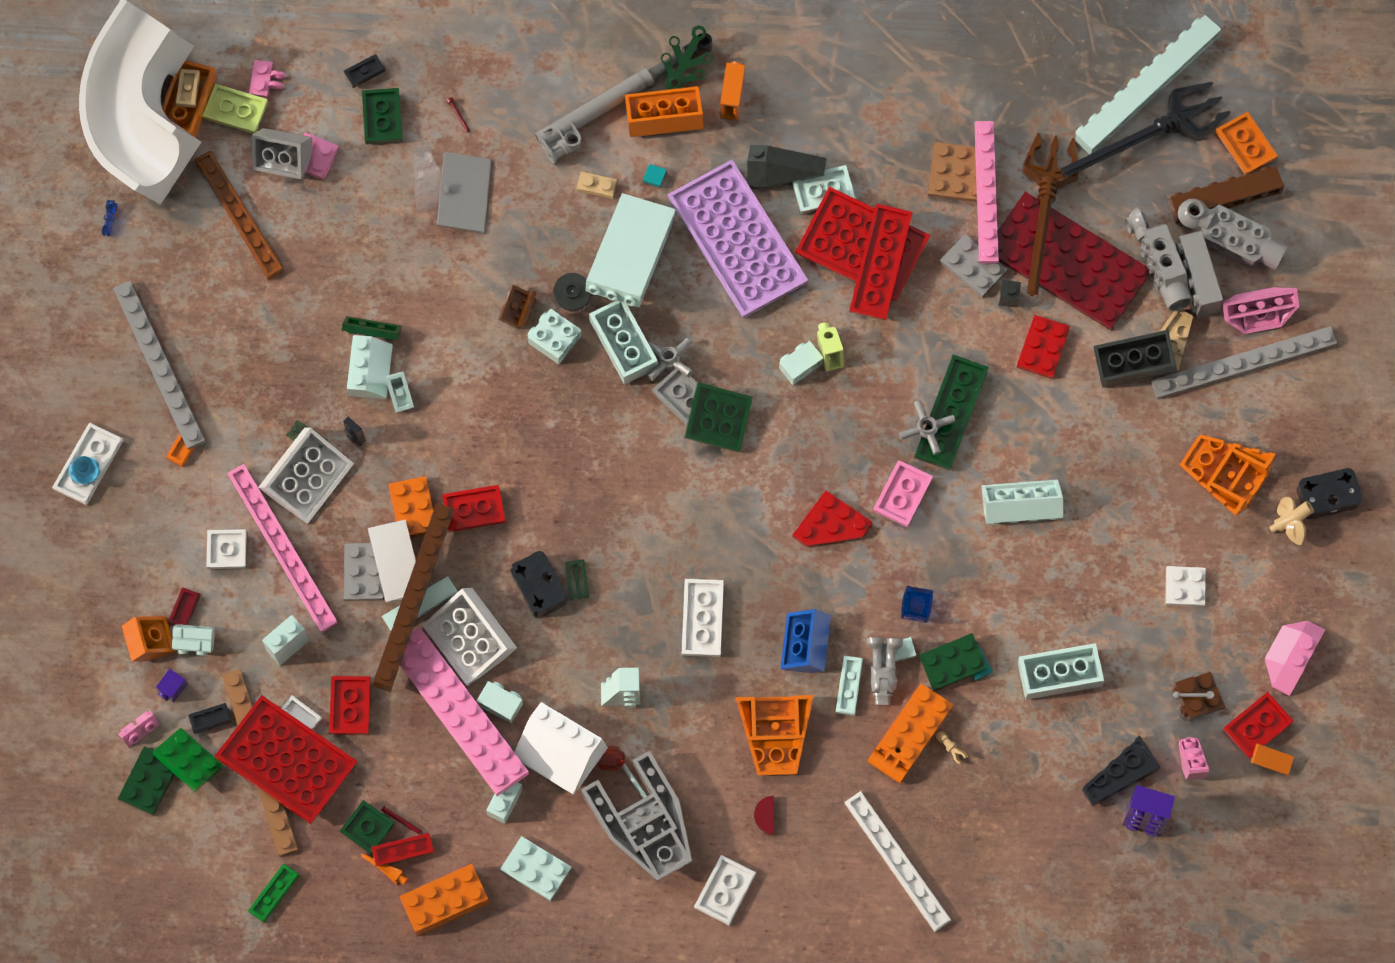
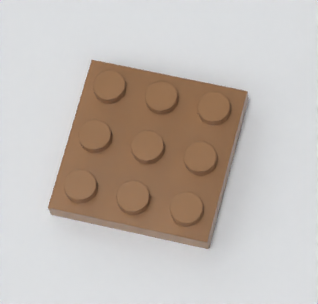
M934 142L928 188L929 197L977 202L975 147Z

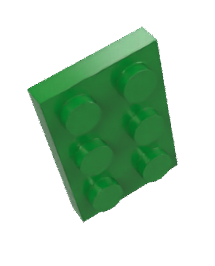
M179 728L153 751V755L194 792L199 790L223 768L222 763L182 728Z

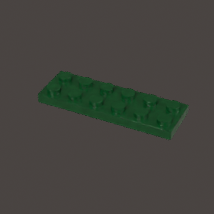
M954 354L952 355L930 417L936 421L954 415L956 422L937 428L934 436L941 451L939 454L933 455L928 439L921 437L914 455L915 459L949 471L951 470L988 372V366ZM926 424L925 430H931L932 427Z

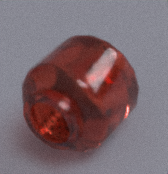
M607 745V750L597 762L598 766L603 771H618L625 762L624 751H621L618 746Z

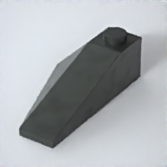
M750 145L747 159V184L751 189H770L778 184L787 185L791 181H804L822 177L825 173L827 159L773 146Z

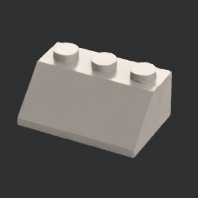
M265 128L252 134L253 170L303 179L312 157V137Z

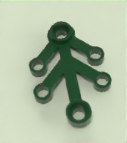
M697 25L692 28V39L684 56L679 46L680 39L677 36L669 38L668 43L672 46L678 68L674 72L671 64L672 56L669 53L661 55L660 60L664 63L668 75L665 80V86L668 90L683 88L685 83L704 79L705 72L702 69L695 70L693 74L682 76L685 69L702 63L708 64L713 61V55L709 52L691 59L699 40L704 39L706 36V30L703 26ZM698 29L702 31L700 37L696 35V30ZM672 38L677 39L678 42L676 45L671 44ZM706 54L711 56L710 61L704 60ZM664 55L669 56L668 62L663 61ZM698 71L703 73L701 78L696 77ZM672 80L678 81L676 87L671 85Z

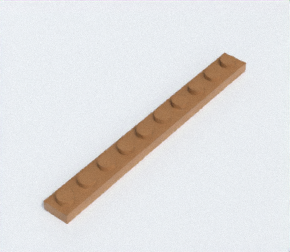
M241 669L222 675L237 725L240 724L253 707ZM258 788L279 857L297 852L298 848L285 807Z

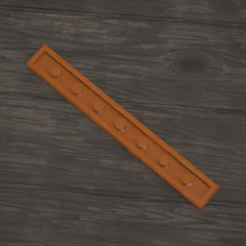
M211 150L194 159L267 280L284 272L283 267Z

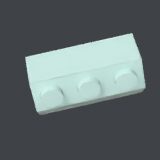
M353 335L347 382L349 396L387 399L388 386L385 376L390 374L393 344L372 336Z

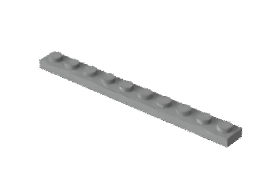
M131 281L114 287L113 290L187 449L204 444L205 440Z
M1330 326L1152 380L1151 385L1158 400L1337 345V341Z

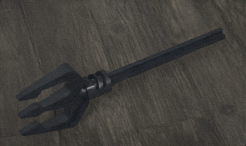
M1207 82L1175 88L1169 95L1168 114L1166 116H1161V119H1155L1154 124L1061 168V174L1063 177L1068 178L1158 134L1164 136L1172 130H1178L1193 140H1200L1227 118L1231 111L1217 113L1213 122L1199 128L1192 119L1203 110L1215 106L1222 97L1208 98L1205 103L1188 107L1183 105L1181 97L1195 91L1204 93L1214 83Z

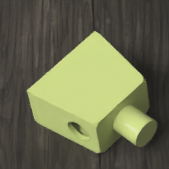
M821 323L818 326L817 340L820 354L824 358L825 371L843 368L844 353L836 327L830 328L829 323Z

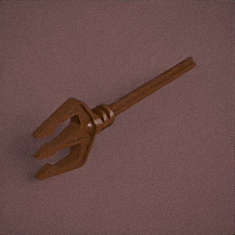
M1037 133L1024 160L1022 169L1026 176L1039 185L1037 199L1040 201L1027 287V294L1033 297L1038 295L1051 204L1056 201L1057 188L1077 181L1079 175L1078 172L1068 178L1062 176V171L1057 167L1056 153L1058 152L1059 144L1056 135L1050 145L1049 150L1051 153L1046 165L1041 167L1033 164L1034 152L1041 148L1040 133ZM1074 138L1071 139L1067 153L1072 157L1071 163L1078 160Z

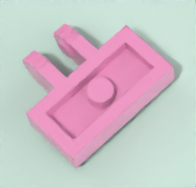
M254 60L249 94L268 99L269 89L282 90L284 88L283 83L271 81V78L284 79L286 74L281 71H273V62Z

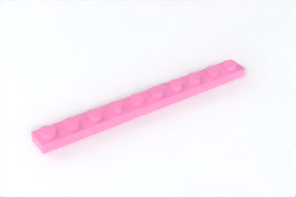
M243 464L228 472L230 480L321 634L338 624L336 618L246 466Z

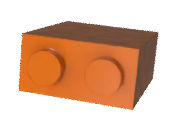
M739 62L726 63L720 102V118L739 121L745 83V65Z

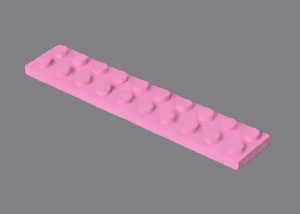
M418 627L413 630L400 667L495 795L499 796L529 775L528 770L422 629Z

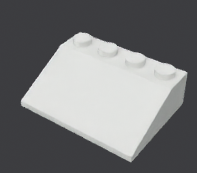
M304 428L258 488L308 524L354 463L312 428Z
M462 588L422 625L467 686L501 663L517 649L473 588Z
M540 703L529 718L514 753L525 766L574 795L608 747L602 738L547 705Z

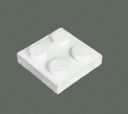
M246 529L207 530V569H246Z
M1167 566L1165 605L1205 607L1206 568Z

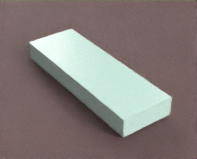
M844 656L836 706L837 714L855 716L863 658Z

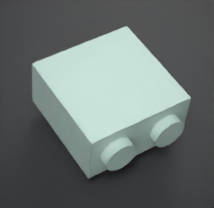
M550 309L547 313L544 312L542 314L539 324L536 327H532L527 336L528 343L559 365L582 335L581 329Z

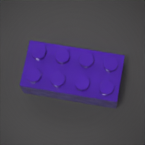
M1136 785L1129 800L1122 825L1131 831H1145V834L1148 836H1161L1170 818L1175 796Z

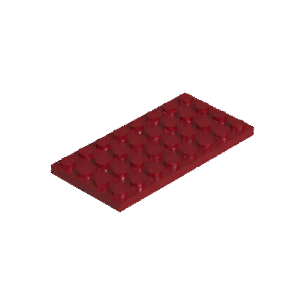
M1025 191L997 231L998 261L1029 280L1040 201ZM1051 207L1039 286L1111 331L1149 277L1148 267Z

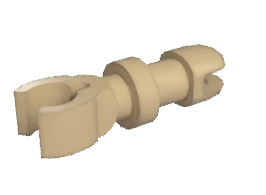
M938 732L936 735L937 740L945 745L948 752L952 753L957 763H963L959 759V754L963 755V758H967V753L957 748V744L952 742L945 732Z

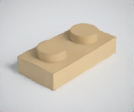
M181 69L176 100L177 106L196 108L200 79L199 70Z
M580 172L576 191L613 199L617 179Z

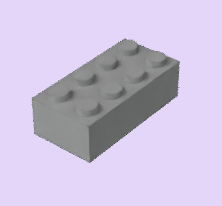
M1199 231L1179 237L1178 243H1176V249L1187 273L1188 289L1193 299V302L1190 304L1192 313L1195 312L1196 318L1219 313L1223 298L1203 233Z

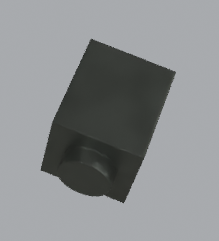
M1002 280L999 299L1000 306L1018 307L1021 282Z

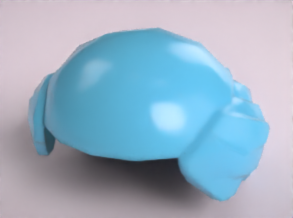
M79 456L70 465L69 476L76 483L90 484L99 476V463L92 457Z

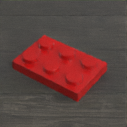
M1034 315L1016 368L1053 379L1070 326Z
M499 485L442 494L444 506L454 509L448 532L505 523Z
M331 676L330 735H369L370 676Z
M1267 692L1227 724L1223 731L1249 759L1253 756L1256 744L1265 746L1294 721Z

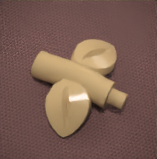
M1284 497L1277 508L1280 518L1274 520L1275 524L1269 528L1272 533L1278 530L1280 532L1286 530L1288 538L1301 546L1306 535V527L1302 520L1314 513V509L1308 501L1296 508L1294 499Z

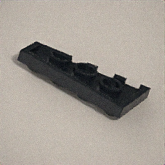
M1139 735L1102 772L1100 771L1082 788V791L1093 807L1159 771L1160 765Z

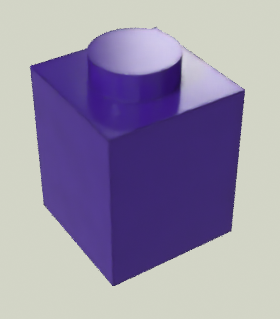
M169 669L156 686L159 692L158 696L166 702L171 700L174 703L188 683L183 677Z

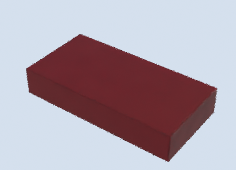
M182 587L169 617L168 624L173 626L176 624L189 625L201 596L200 593Z

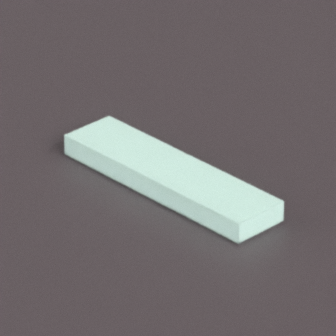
M448 576L427 588L417 618L458 593ZM400 605L382 616L390 631L392 630Z

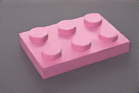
M898 460L873 512L908 528L933 476Z

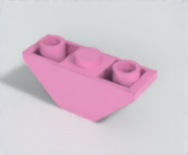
M1192 737L1180 739L1179 749L1185 779L1206 778L1209 773V767L1199 739Z

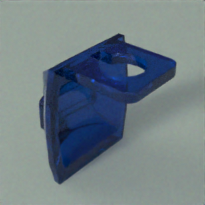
M907 586L902 600L901 619L927 623L933 604V590Z

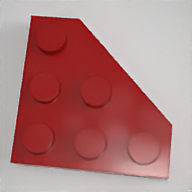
M825 490L792 534V537L808 548L821 544L841 543L853 539L860 540L873 525V522Z

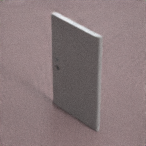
M444 152L437 226L485 233L491 159Z

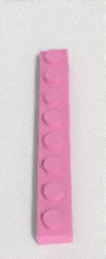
M975 121L979 264H998L994 121Z

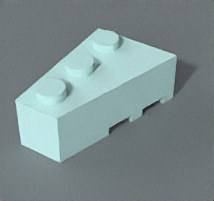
M618 668L612 673V678L608 677L606 682L601 683V706L635 708L636 705H640L639 668Z

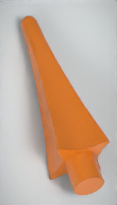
M364 853L361 854L362 858L375 866L374 858ZM387 864L375 866L396 885L398 883L406 885L408 882V878L403 876V870Z

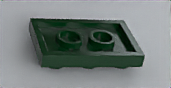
M399 88L362 90L365 145L403 142Z
M973 633L919 655L933 691L988 670Z
M144 746L118 800L154 816L175 774L153 755L154 750Z

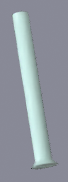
M623 764L621 767L642 798L647 797L627 765Z

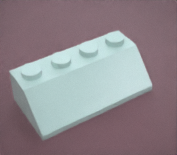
M1058 480L981 485L986 523H1017L1026 520L1038 521L1039 519L1056 520L1063 518V496Z

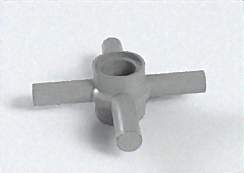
M686 338L676 348L665 347L663 349L653 342H649L648 344L652 351L660 357V364L648 374L649 379L653 381L664 369L666 371H673L675 368L690 377L693 370L680 362L679 355L692 343L691 340Z
M917 400L914 402L920 418L917 427L899 432L900 439L903 440L919 434L921 437L928 439L933 455L939 454L941 451L934 436L937 428L956 422L955 417L951 415L935 421L934 418L926 415L921 400ZM928 424L932 429L925 430L922 426Z

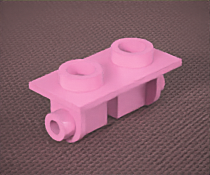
M145 711L135 719L138 723L136 726L131 722L121 729L119 736L128 748L161 725L151 711Z

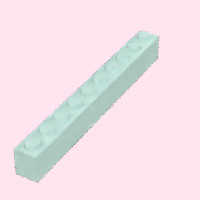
M1206 15L1201 19L1197 18L1188 31L1184 30L1175 43L1171 42L1163 54L1160 53L1154 58V63L1150 66H1145L1141 70L1140 76L1132 78L1128 82L1127 88L1119 90L1114 96L1115 99L1113 101L1106 102L1099 114H1093L1086 126L1082 125L1075 132V142L1089 155L1096 152L1219 37L1221 28Z

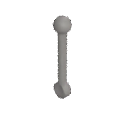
M1176 691L1173 693V697L1175 699L1180 697H1207V699H1213L1214 693L1212 691L1207 693H1179Z

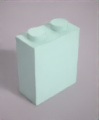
M291 615L268 634L262 642L267 653L281 666L307 644L309 639L305 629Z

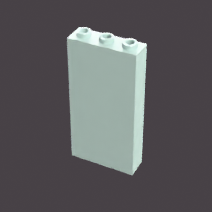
M622 193L587 277L585 291L613 301L626 303L629 306L640 307L673 225L676 209Z

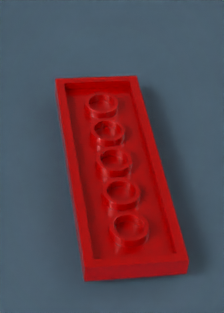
M876 203L849 309L850 313L886 321L913 212Z

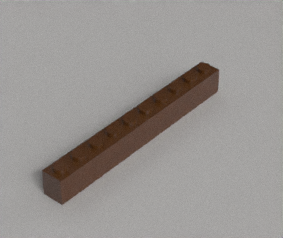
M439 503L435 505L377 669L373 687L388 692L392 691L454 514L453 508Z

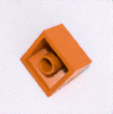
M166 616L134 617L122 625L131 662L149 661L176 652L172 650V637Z

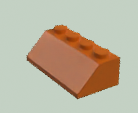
M699 86L625 95L630 137L704 129Z

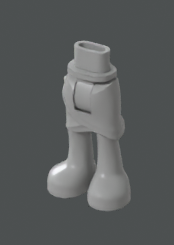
M866 638V643L873 653L871 688L873 696H875V705H891V697H893V692L897 686V678L895 676L896 652L902 647L903 639H886V667L882 668L884 638Z

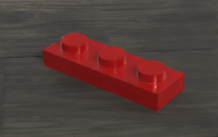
M429 833L371 847L375 866L434 852Z

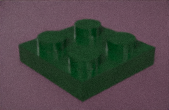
M363 800L339 832L372 855L371 847L380 845L395 825V822Z

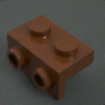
M511 285L498 320L517 329L526 326L530 320V310L534 307L537 300L535 298L537 292H528L520 287Z

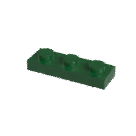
M346 316L342 323V331H346L349 334L358 333L366 336L381 337L388 341L398 340L402 329L401 325Z

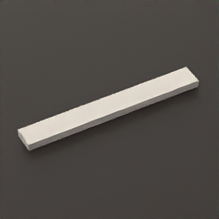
M860 791L845 801L844 804L933 931L936 932L951 922L950 917Z

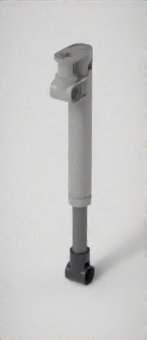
M706 33L705 38L699 40L691 59L712 51V37L710 34ZM707 42L708 45L702 46L700 43ZM689 43L682 47L681 52L683 56L687 50ZM675 55L672 56L671 60L673 69L678 67ZM661 62L649 70L644 68L639 73L627 78L536 132L535 137L551 162L555 164L557 163L556 159L561 156L579 152L582 148V141L577 130L624 103L626 94L640 93L647 87L649 88L654 85V80L667 73L664 63ZM570 140H577V141H578V142L575 143V144H570V143H569Z

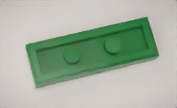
M283 863L248 909V912L265 923L300 875Z

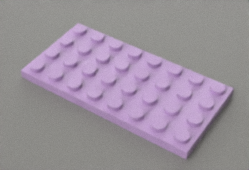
M733 160L667 194L668 199L676 209V212L742 318L749 316L808 283L807 277Z

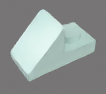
M404 372L385 376L395 412L413 408L414 405Z

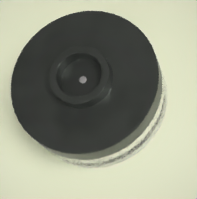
M567 273L556 281L553 289L554 298L562 310L569 313H577L589 305L592 294L585 291L587 279L578 273Z

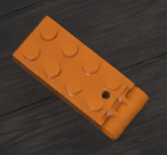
M921 683L867 762L901 784L953 709V704Z

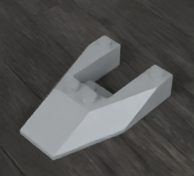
M649 750L632 760L633 767L647 788L649 796L617 813L599 780L581 789V792L609 839L654 879L659 881L692 862L679 799Z

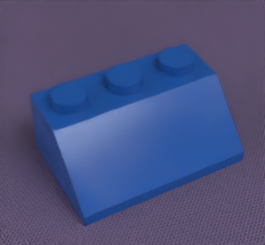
M817 609L787 613L780 669L805 673L825 671L831 615Z

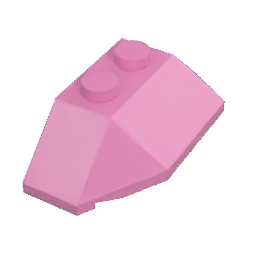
M1273 287L1236 294L1222 302L1224 320L1244 334L1282 327L1299 308L1297 288Z
M1310 621L1282 626L1265 658L1273 688L1290 696L1325 629Z

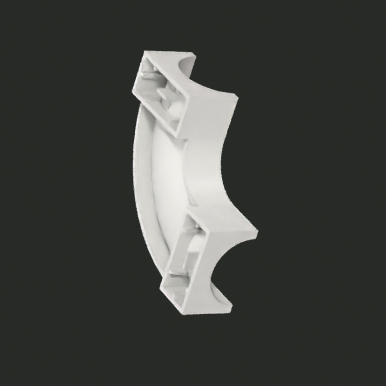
M120 0L96 38L88 55L80 85V120L87 144L99 163L134 191L161 205L201 144V141L170 121L164 114L161 106V89L167 74L175 77L194 48V45L126 0Z

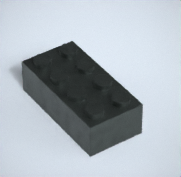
M1169 330L1093 346L1102 388L1177 372Z

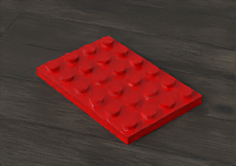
M829 186L795 253L856 282L875 208ZM911 225L909 226L891 299L895 302L898 301L930 238V234Z
M263 695L259 697L215 755V758L309 824L314 822L357 764V760Z

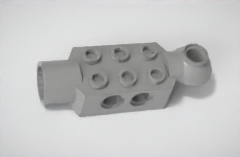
M1188 199L1179 206L1178 218L1181 223L1188 228H1201L1200 231L1203 233L1207 247L1250 268L1260 262L1276 270L1287 246L1271 239L1270 229L1221 205L1209 209L1205 203L1198 199ZM1189 210H1197L1198 215H1192Z
M1138 207L1134 208L1129 217L1125 218V224L1129 234L1134 233L1138 242L1142 244L1140 248L1143 258H1147V267L1150 274H1153L1155 278L1154 285L1156 290H1160L1168 311L1174 312L1188 307L1193 302V299L1188 289L1187 273L1167 225L1163 224L1149 228L1145 213L1141 212Z

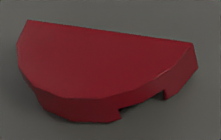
M774 795L760 800L754 811L755 824L765 834L774 835Z

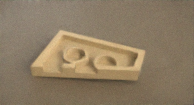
M1184 310L1174 311L1160 330H1169L1177 372L1193 320V316Z

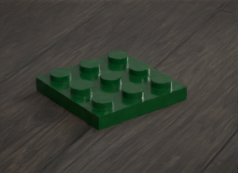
M698 382L684 438L739 453L753 397Z

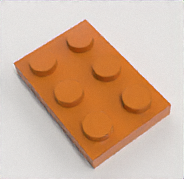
M1248 111L1220 126L1215 131L1244 174L1255 172L1278 158V155Z
M426 476L390 483L389 489L396 522L406 520L410 538L425 535L433 513Z

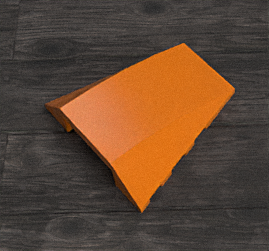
M1199 434L1180 463V467L1230 512L1238 516L1248 508L1267 479L1276 454L1261 452L1255 448H1245L1240 444H1230L1224 442V440Z
M814 695L756 698L735 697L757 775L797 774Z

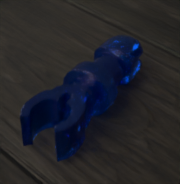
M107 200L106 215L103 218L105 222L104 226H102L103 236L111 235L112 222L115 221L114 214L118 207V203H115V200Z

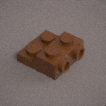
M1211 672L1196 677L1191 676L1175 682L1173 686V693L1176 691L1179 693H1207L1212 691L1214 693L1213 699H1207V697L1179 698L1181 714L1187 718L1188 722L1225 709V704Z

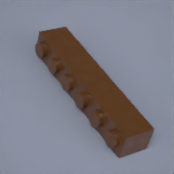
M1267 166L1258 172H1247L1238 178L1230 177L1224 182H1212L1207 187H1195L1183 194L1182 192L1175 193L1170 197L1168 205L1175 224L1181 223L1178 218L1179 206L1188 199L1201 200L1209 209H1213L1217 205L1229 209L1281 194L1284 184L1277 166L1272 168ZM1189 210L1192 215H1198L1197 210Z

